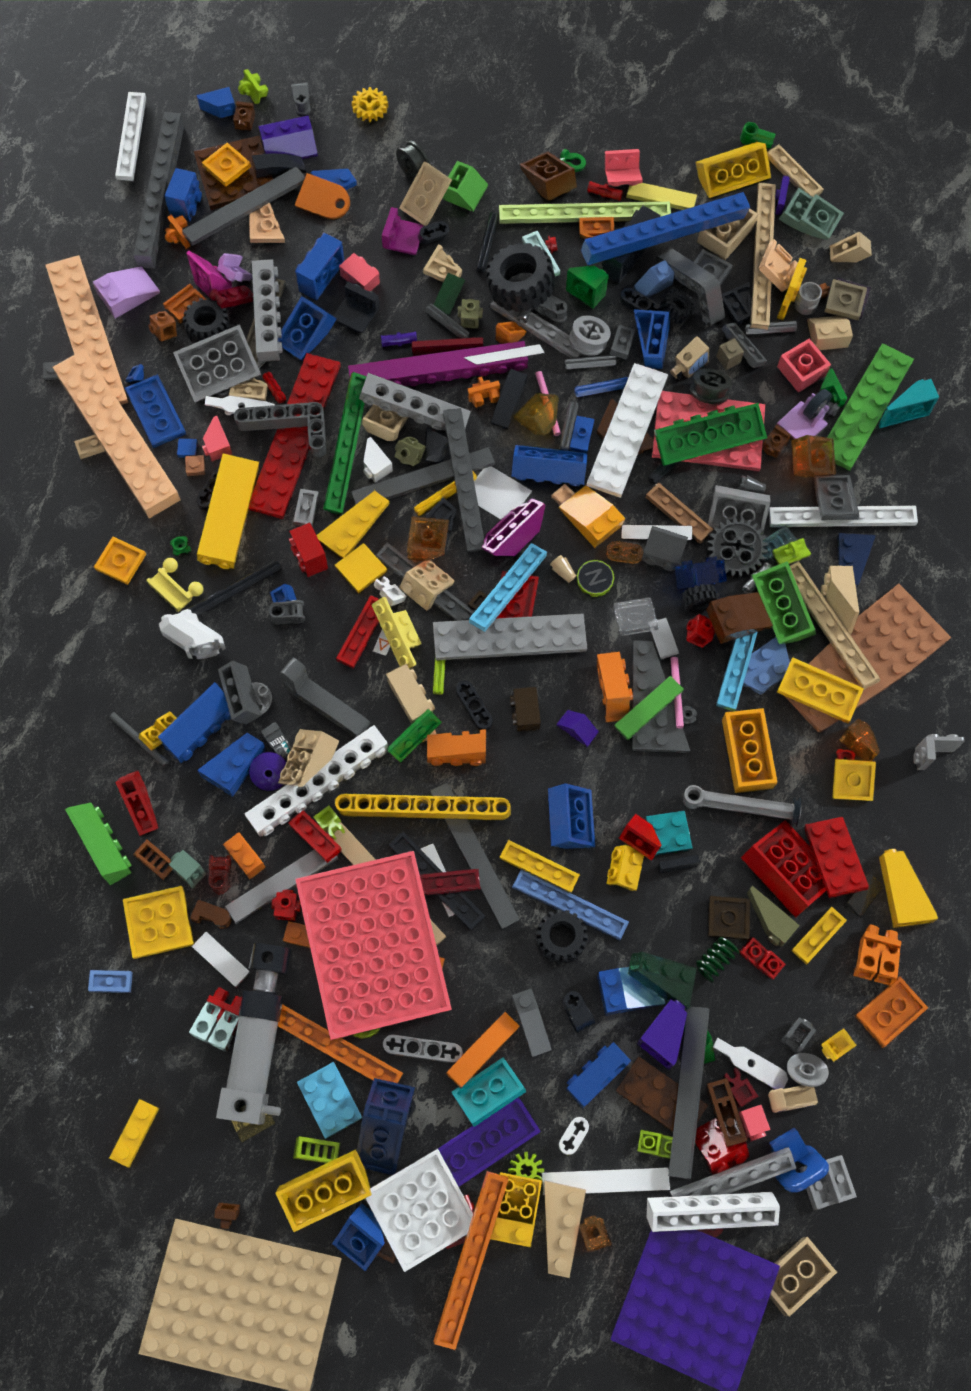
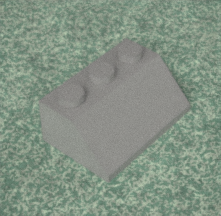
M716 485L708 525L720 529V522L726 525V519H729L732 523L734 517H736L737 522H740L743 517L744 523L751 520V526L757 523L756 530L763 529L764 531L770 506V495Z

